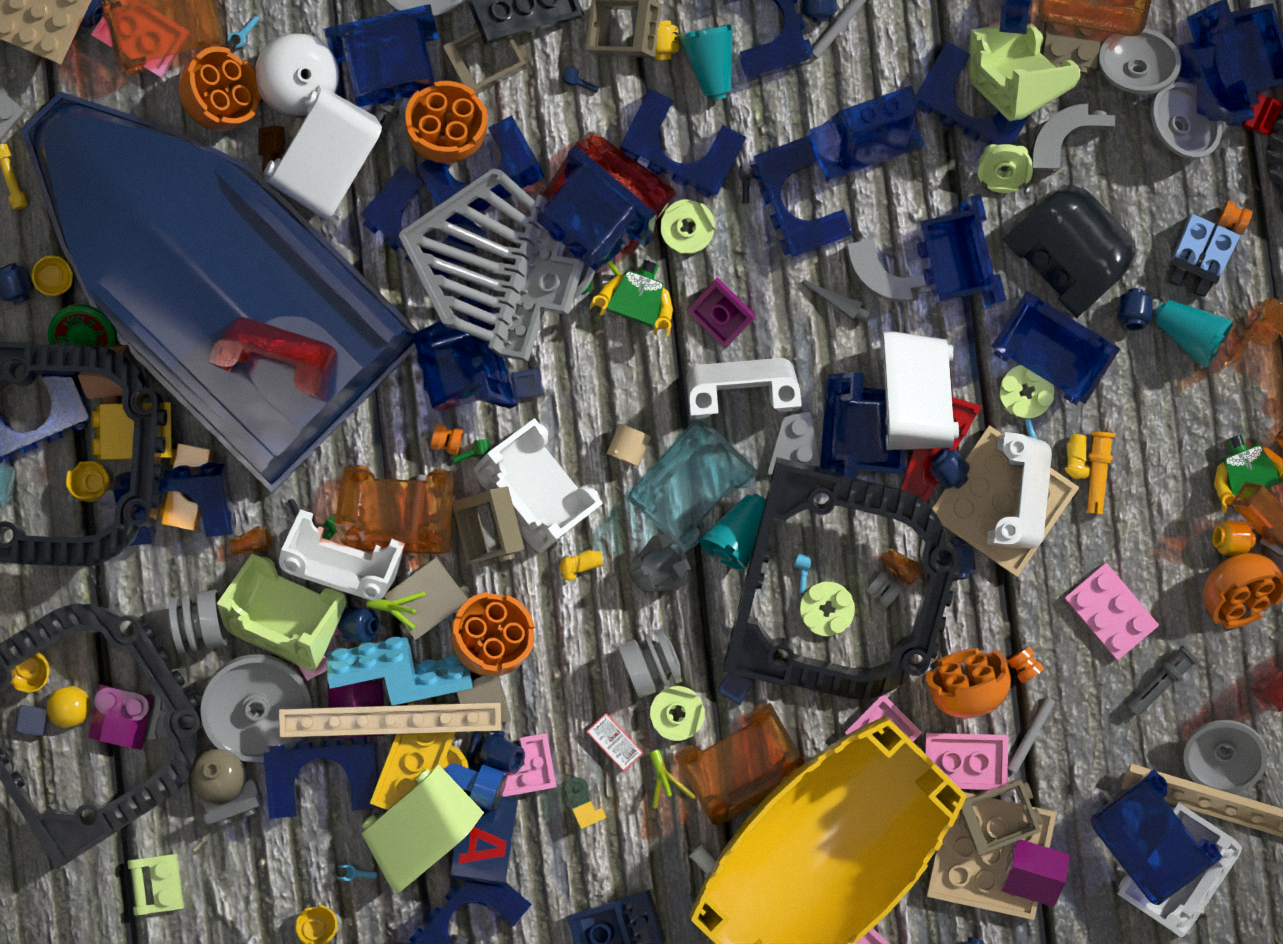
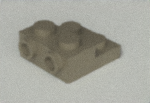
M1049 9L1042 55L1056 68L1061 67L1063 61L1072 60L1079 66L1080 75H1089L1090 72H1094L1097 69L1103 17Z

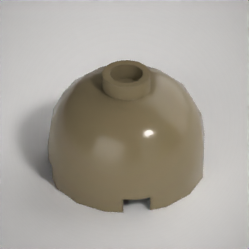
M211 749L203 752L195 759L190 773V780L193 790L202 800L223 805L232 802L241 794L247 774L244 764L233 753L224 749Z

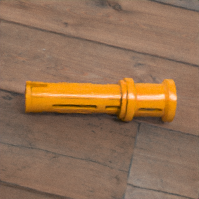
M1091 431L1093 444L1092 453L1088 455V458H1090L1089 461H1092L1086 513L1103 514L1108 463H1111V460L1113 461V456L1110 454L1112 438H1115V433Z

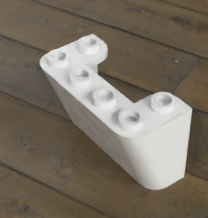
M785 358L701 364L693 366L687 373L686 381L690 420L704 419L712 414L719 413L717 390L769 386L770 402L774 409L781 412L798 411L801 408V394L793 364Z

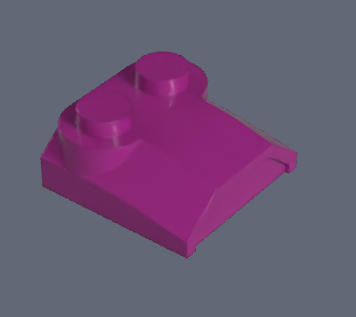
M100 684L94 700L95 707L88 738L142 750L155 696Z

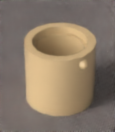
M619 424L607 455L639 467L651 436L626 425Z

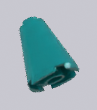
M732 24L679 34L680 42L704 96H710L711 101L727 98L726 92L731 91Z
M1169 300L1166 304L1161 302L1154 313V316L1157 317L1156 324L1200 366L1202 365L1205 368L1219 352L1217 351L1221 343L1224 344L1233 326V321L1229 320V318Z
M756 493L753 495L747 494L702 536L699 542L701 546L712 557L715 553L721 557L722 560L720 562L738 571L746 569L750 562L766 499Z

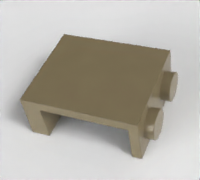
M438 557L384 595L386 600L393 601L422 591L426 593L424 597L400 604V606L416 610L415 614L400 612L416 627L414 630H411L404 623L399 625L408 639L412 636L415 640L420 639L422 635L460 609L468 600Z

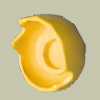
M48 255L35 263L32 268L31 280L35 288L42 294L58 296L65 293L71 287L74 272L70 263L63 257Z
M96 461L79 462L73 470L67 472L65 485L69 493L80 501L93 502L106 494L110 488L111 478L106 467Z
M40 652L14 669L15 680L13 686L16 690L29 694L39 691L47 683L50 675L49 664Z
M76 686L59 688L52 692L46 702L47 715L51 723L61 728H71L83 724L91 712V700L86 691Z
M324 905L306 908L295 921V933L302 944H329L337 933V918L334 912Z

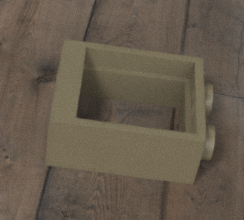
M592 0L588 12L589 25L585 36V50L598 56L655 57L662 4L655 0ZM611 10H637L633 47L606 46Z
M476 28L444 45L443 48L461 83L473 89L477 95L527 68L525 60L529 58L522 44L517 46L512 37L504 39L516 63L477 84L472 79L458 51L482 39L479 29Z
M508 486L490 489L452 501L468 565L479 563L480 568L496 564V558L499 559V562L515 558L514 553L525 550ZM489 503L491 504L502 549L492 552L488 551L477 508Z
M1015 779L965 799L960 812L978 855L1041 832L1039 825L1043 824L1038 809H1032L1029 799L1033 798L1028 783L1023 784L1021 779ZM1015 789L1029 826L986 842L972 805Z

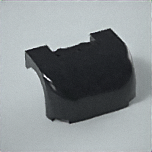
M1064 184L1058 187L1002 239L1020 259L1024 257L1060 295L1058 300L1076 319L1108 291L1136 261L1134 240L1089 191L1074 185Z

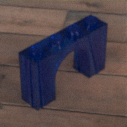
M722 0V3L726 5L739 0ZM771 0L782 12L784 27L779 36L773 41L740 51L739 58L747 82L809 64L810 55H813V50L809 39L804 40L802 30L805 29L804 20L801 13L796 14L794 7L797 0Z
M947 41L912 101L917 104L915 107L927 115H930L931 112L940 117L939 121L949 128L958 127L964 131L963 135L974 142L980 140L987 144V146L991 144L1013 145L1030 115L1021 120L1009 121L1000 111L988 118H974L965 114L955 101L954 85L971 54Z
M649 88L620 145V150L624 152L623 156L635 163L638 160L647 163V168L656 174L661 175L662 172L671 175V181L683 187H686L688 184L696 188L695 193L706 199H710L711 196L717 199L747 137L722 125L709 152L702 159L689 164L675 162L665 155L659 143L660 130L673 107L674 100Z
M512 115L488 127L501 153V162L498 170L503 171L521 189L533 185L539 179L545 177L539 162ZM426 160L416 166L436 206L469 185L456 180L449 172L446 164ZM501 184L490 189V191L502 199L512 196ZM480 198L468 204L469 207L478 212L488 209L491 205ZM455 213L446 221L455 225L462 223L466 217Z
M815 133L753 156L754 164L750 165L754 179H760L763 189L759 190L765 205H770L773 212L772 215H769L774 230H780L783 238L779 240L784 256L789 255L791 260L847 240L853 236V231L844 209L815 220H802L793 216L783 204L781 190L786 179L792 174L822 163L824 160Z
M401 165L361 213V217L365 220L363 225L373 234L379 231L386 237L383 242L395 252L400 248L407 254L404 259L414 267L399 237V233L402 231L401 222L405 209L425 185L422 180L405 166ZM466 217L457 225L487 238V234ZM451 235L442 242L471 254L478 249L477 246ZM420 246L423 253L431 254L438 259L463 267L465 264ZM430 267L434 275H442L450 280L455 277Z
M41 374L51 398V411L45 423L33 431L18 432L8 425L0 409V465L13 460L12 455L22 451L24 455L37 450V444L44 441L50 444L64 438L63 433L73 430V433L89 427L88 422H91V412L75 375Z
M208 462L198 467L181 465L171 470H164L163 480L159 482V492L178 491L193 498L200 508L206 537L231 535L234 533L236 518L225 463L216 464ZM131 471L116 476L112 487L116 505L119 499L130 491ZM143 506L139 507L135 512L137 521L145 516L146 512ZM155 524L149 528H140L139 534L129 546L152 544L156 533Z
M367 737L351 738V744L341 745L340 739L323 741L324 746L313 747L312 742L297 743L296 749L285 750V745L268 746L269 751L263 752L269 819L297 816L295 799L296 776L306 763L319 758L331 759L340 764L345 770L349 782L352 811L379 808L370 804L377 786L374 742H368Z
M465 880L459 888L456 885L451 888L444 897L448 902L442 909L436 906L426 918L430 921L428 926L424 930L419 927L410 937L409 941L413 944H452L448 934L449 920L457 908L466 904H480L489 908L511 928L515 926L532 904L508 883L499 885Z

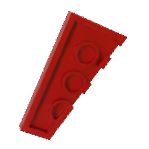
M952 397L953 422H958L959 438H954L952 448H946L947 450L957 449L982 406ZM943 448L912 449L900 489L913 493L927 502L938 483L929 473L931 466L929 461Z

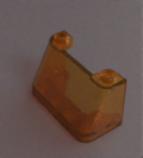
M215 0L101 1L102 16L120 73L127 72V75L143 71L142 67L147 64V61L196 48L204 50L209 47L225 46Z
M345 466L334 521L342 544L360 551H374L376 545L381 546V549L386 548L393 539L405 543L403 553L437 555L447 553L451 539L454 483L452 471L441 468L434 469L427 474L426 481L377 479L366 466Z
M771 703L754 708L751 712L752 715L749 717L750 724L705 750H702L699 746L689 745L684 747L675 756L713 825L725 823L761 803L791 773L804 764L800 753Z

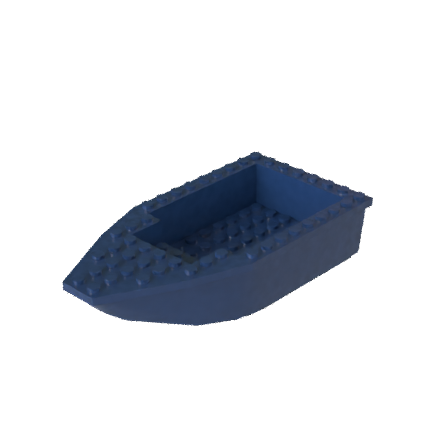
M59 92L22 129L59 244L90 306L104 313L115 328L116 339L122 345L128 344L129 352L271 493H274L426 340L252 166L177 129L63 92Z

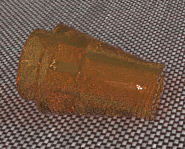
M256 526L240 536L230 539L229 545L233 555L266 552L267 548L272 547V539L266 526L261 528Z
M893 548L882 558V561L890 568L902 584L906 583L909 587L923 572V569L919 567L920 563L895 551Z

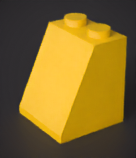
M164 402V409L167 410L168 419L166 426H163L162 437H165L166 449L164 453H161V461L172 457L171 402ZM142 403L144 410L152 406V403ZM100 404L96 406V411L91 413V425L96 427V438L92 439V454L96 455L97 461H132L134 421L126 415L123 410V404Z

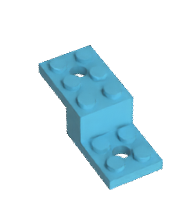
M391 637L384 642L375 644L368 642L351 649L339 648L327 654V680L330 688L384 677L391 706L473 688L471 670L466 668L455 654L445 659L436 661L425 660L420 664L414 665L408 637Z

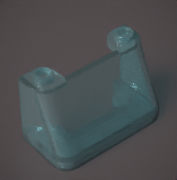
M698 420L682 433L632 488L628 495V501L664 534L672 533L677 540L675 544L686 553L699 542L700 530L697 525L732 487L736 489L749 487L759 471L715 429L705 422Z

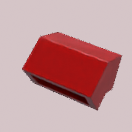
M1258 94L1242 127L1257 134L1270 136L1283 105L1274 98Z

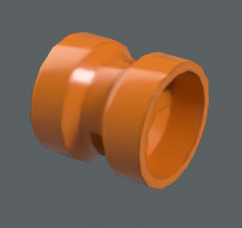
M1227 200L1219 214L1216 225L1223 228H1232L1233 232L1242 236L1250 222L1253 211L1247 208L1239 209L1235 203Z
M437 423L430 449L437 451L441 449L447 450L449 454L457 456L464 430L459 428L448 429L444 424Z
M1030 646L1017 652L1007 660L1010 667L1015 668L1018 672L1017 677L1021 683H1025L1044 670L1042 664L1034 659V652Z

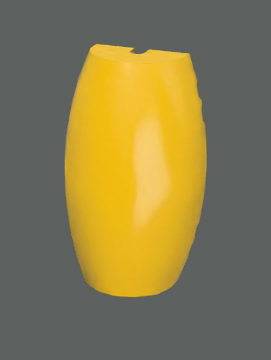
M885 715L852 731L820 751L791 773L767 795L743 822L721 852L698 893L689 917L715 944H855L888 915L913 887L928 867L927 863L935 851H938L942 846V840L949 827L952 828L967 795Z

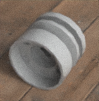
M218 590L199 592L196 606L193 605L189 595H183L182 605L177 596L169 598V630L179 654L187 653L188 642L193 652L198 651L199 638H203L207 649L227 645V630L223 625L217 607V602L220 599Z
M662 629L655 631L659 643L654 645L649 634L645 635L647 648L642 650L635 639L618 646L639 699L656 692L654 679L659 678L666 688L669 687L666 674L672 673L676 684L682 682L681 665L671 641L666 637Z

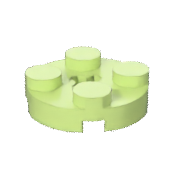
M991 144L985 148L978 161L979 180L981 182L983 180L988 185V189L994 192L1011 193L1017 191L1018 186L1023 183L1026 185L1032 177V160L1024 146ZM1002 166L1011 167L1007 171H1002L1001 169Z
M688 199L674 202L666 209L661 219L662 238L669 248L679 254L698 253L709 245L714 235L715 222L713 215L700 202ZM683 220H687L688 223H695V226L692 228L693 233L688 234V232L680 230L683 227Z
M1023 364L1012 368L1006 373L999 388V398L1004 409L1010 414L1023 419H1032L1043 414L1054 400V385L1051 377L1041 367ZM1023 384L1033 387L1034 392L1031 393V399H1027L1026 396H1020L1019 392L1023 390Z
M821 582L813 585L804 593L800 602V615L804 624L813 633L821 636H833L843 632L851 624L854 617L855 605L851 594L842 585L834 582ZM826 601H830L831 606L835 608V612L829 613L828 617L823 616L824 612L819 610L820 605H825Z
M672 686L663 689L651 704L650 718L653 726L666 739L682 741L692 737L700 730L704 722L705 709L702 701L693 690L687 687ZM676 705L682 706L681 711L685 712V717H680L678 721H674L673 715L669 714L670 709H675Z

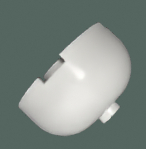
M289 34L274 39L262 50L255 66L257 90L262 99L273 110L289 116L308 115L307 105H305L308 94L312 90L316 91L318 85L335 93L339 82L338 64L332 51L319 39L306 34Z

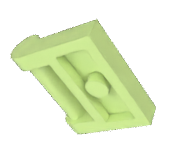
M177 853L127 861L128 869H131L136 904L133 907L134 915L184 908ZM150 866L154 904L148 905L146 904L142 867Z

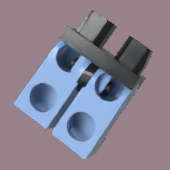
M1191 214L1187 218L1179 243L1168 265L1171 267L1168 282L1182 287L1186 276L1189 275L1196 279L1191 292L1205 297L1211 287L1218 283L1241 235L1219 225L1214 227V223Z

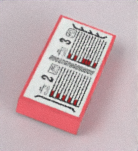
M607 713L586 731L623 772L643 754V751Z

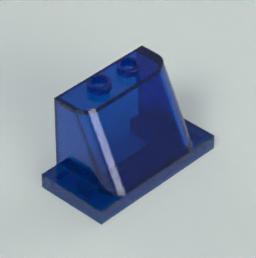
M1221 0L1187 17L1208 88L1220 119H1226L1259 104L1258 93L1283 86V34L1273 3L1231 12L1228 1Z
M431 4L324 28L328 47L332 51L337 63L346 61L355 102L358 107L375 103L385 104L392 99L401 97L411 98L416 91L420 92L434 85L435 79L426 42L438 40L439 35Z
M912 86L840 110L823 125L807 131L827 182L925 146L915 121L918 102Z
M576 145L570 149L567 154L565 182L538 213L537 222L548 231L552 239L564 244L573 257L581 259L598 273L632 240L635 239L643 247L652 241L657 214Z
M981 194L969 196L960 204L962 212L920 221L917 225L920 241L917 243V251L920 259L924 258L926 269L923 270L924 280L927 286H931L936 303L982 295L985 309H989L1006 301L1001 275H994L985 240L982 224L987 221Z
M464 296L456 298L493 314L492 307ZM459 311L454 313L459 319L489 331L495 328L493 325ZM441 320L413 333L418 354L417 362L422 369L425 380L424 388L429 395L432 409L444 411L479 400L508 409L518 405L506 357H501L488 347L490 342L458 329L447 327Z
M864 373L827 374L820 468L841 472V475L856 478L857 471L904 474L907 449L886 450V435L888 433L885 390L863 387Z

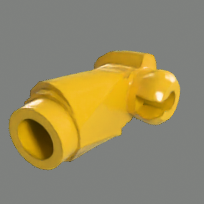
M1071 434L1070 440L1066 443L1068 465L1064 469L1070 477L1076 480L1086 479L1091 471L1089 465H1084L1086 462L1087 437L1080 434Z
M589 549L571 557L565 555L559 565V572L562 573V578L566 581H572L577 577L576 572L579 573L602 567L601 551H591Z

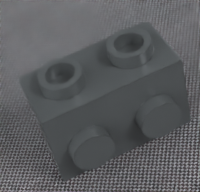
M252 779L244 782L241 794L232 802L217 805L202 800L207 812L203 815L206 824L214 823L217 828L230 823V817L240 813L241 818L257 813L256 807L263 805L255 781Z

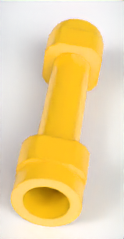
M1 144L0 167L10 192L8 200L13 211L20 210L28 206L25 193L20 191L10 162L12 155L8 145Z

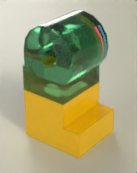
M572 777L565 784V794L580 828L583 829L607 818L603 807L595 810L588 795L589 785L587 781L582 777Z

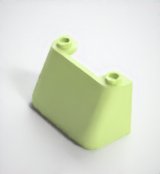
M1030 21L971 30L968 58V77L970 82L1009 121L1021 120L1074 88L1080 79L1079 66L1072 60L1063 61L1061 67L1056 68L1040 53V47L1043 45V36Z
M251 554L217 602V607L224 627L232 635L305 669L314 671L324 657L347 602L345 595L340 590L325 588L321 594L278 576L275 563L271 559Z
M439 764L431 771L428 768L422 771L415 779L418 784L386 813L380 814L377 817L372 814L361 825L364 828L361 832L388 884L397 894L461 842L484 813Z

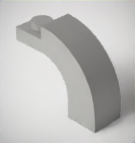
M1088 104L1074 105L1056 113L1041 128L1033 142L1030 153L1033 172H1057L1060 169L1061 145L1068 134L1077 130H1112L1115 127V115H1108V111L1103 110L1092 111V115H1088Z
M874 239L848 243L846 245L848 262L855 278L867 291L881 299L893 302H909L913 299L911 290H915L916 294L931 292V287L936 286L938 283L936 273L906 278L888 273L878 260Z

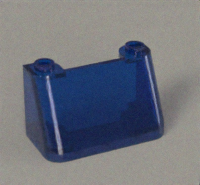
M1024 290L991 345L995 349L993 353L995 356L1005 362L1010 358L1066 392L1063 398L1076 406L1079 401L1083 404L1087 403L1121 349L1027 290Z
M1152 769L1107 800L1092 815L1091 825L1145 897L1154 905H1160L1218 863L1223 856L1213 841L1201 839L1197 842L1163 799L1168 793L1167 781L1155 769Z

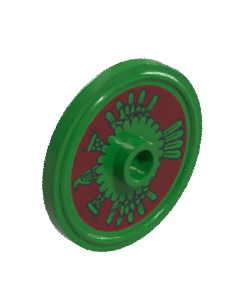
M74 304L62 308L53 316L48 327L47 335L50 345L98 347L116 345V331L112 323L102 311L89 305Z

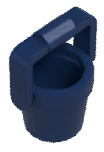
M502 730L489 731L495 734H491L482 746L480 753L481 765L475 763L474 760L476 754H478L484 731H474L467 749L466 759L468 766L480 770L484 764L512 774L520 770L524 763L525 751L523 748L506 740L504 737L505 732Z

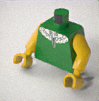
M643 260L639 273L627 270L626 274L616 275L603 286L589 306L590 310L595 305L601 307L599 314L601 316L607 308L608 312L653 327L654 335H657V330L659 329L666 330V337L670 335L673 312L670 294L667 289L663 288V282L654 279L659 265L649 260Z
M1242 434L1226 439L1232 455L1220 459L1221 464L1217 466L1214 487L1219 499L1222 501L1221 511L1227 513V505L1229 504L1233 505L1235 511H1237L1239 499L1283 483V458L1269 448L1262 447L1260 444L1247 449Z

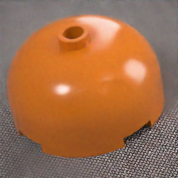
M218 46L202 50L184 66L179 78L178 91L183 108L196 123L210 130L227 131L239 127L256 114L258 101L262 97L257 90L256 72L246 59L242 61L231 53V49Z
M453 81L434 82L433 86H429L420 92L416 91L407 104L405 129L408 140L421 156L430 161L441 164L463 161L472 156L485 139L488 119L487 109L476 96V92L470 87Z
M1255 553L1233 556L1220 563L1206 579L1203 588L1205 607L1215 624H1223L1226 629L1245 626L1263 618L1264 616L1260 612L1270 607L1273 603L1279 605L1283 600V574L1278 566L1266 556ZM1244 601L1251 611V615L1243 616L1246 612V608L1243 605Z
M484 592L472 596L460 607L451 626V644L459 661L472 672L490 677L502 676L517 669L531 652L534 645L535 626L530 613L518 600L509 595L502 596Z
M971 648L951 653L938 660V666L933 671H927L926 674L929 693L936 707L949 716L962 719L980 717L997 709L1005 701L1011 686V676L1006 657L997 650H993L991 653L979 652L978 648ZM960 663L966 664L969 678L962 673Z

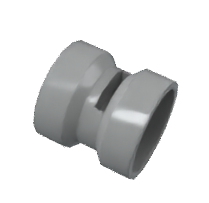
M881 570L866 588V591L870 595H876L880 598V603L887 608L901 592L903 586L898 582H893L889 579V574ZM888 585H890V586L887 588V590H886L883 594H881V593L885 590V588H886Z

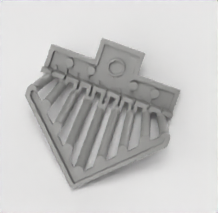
M491 169L399 233V237L442 323L447 327L458 329L490 342L488 347L501 357L529 361L544 311L569 314L584 263L579 259L562 257L577 209L573 205L550 202L538 194L534 201L503 171L498 169ZM501 184L531 212L530 217L525 216L490 191V189ZM477 198L487 201L525 228V234L510 229L469 207L468 204ZM455 213L463 215L519 245L520 249L500 245L451 224L446 219ZM432 229L440 230L515 262V265L493 262L423 235ZM420 246L510 279V281L492 279L438 259L431 254L423 253ZM430 267L499 292L505 296H491L447 279L442 275H434ZM441 288L500 310V312L492 314L460 301L453 296H444ZM452 309L493 325L495 328L489 331L459 319L454 315Z

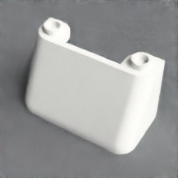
M318 85L316 91L312 90L306 98L305 105H307L308 115L282 159L271 160L264 170V179L293 200L328 220L334 214L375 145L382 126L371 113Z
M883 332L880 355L881 360H883L882 368H884L886 425L888 433L886 435V450L952 448L954 438H959L958 422H953L949 361H953V345H948L947 339L900 332Z
M534 418L488 452L474 467V473L486 491L509 487L520 533L534 550L541 553L603 503L595 489L587 486L577 488L545 448L548 443V431Z
M1004 432L997 436L996 450L1005 453L1009 460L1008 465L1022 466L1017 517H1004L999 520L995 530L988 531L987 545L1032 549L1039 546L1044 537L1052 452L1050 446L1045 441L1018 433Z
M300 509L281 549L280 567L291 575L368 600L375 601L383 598L395 580L405 543L392 539L389 546L381 549V546L376 545L373 554L329 541L322 538L324 528L319 526L317 529L312 522L313 513Z
M1178 803L1165 816L1168 831L1138 875H1126L1119 885L1120 891L1117 894L1179 937H1183L1191 929L1238 859L1242 846L1234 838Z

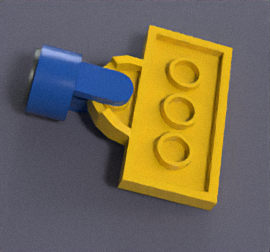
M413 701L408 702V705H422ZM457 732L396 734L370 804L388 811L418 784L415 779L426 768L431 771L439 764L462 790L471 792L470 798L478 807L492 812L493 809L497 808L501 800L507 776L506 772L484 764L479 772L469 769L467 759L463 753L452 745Z

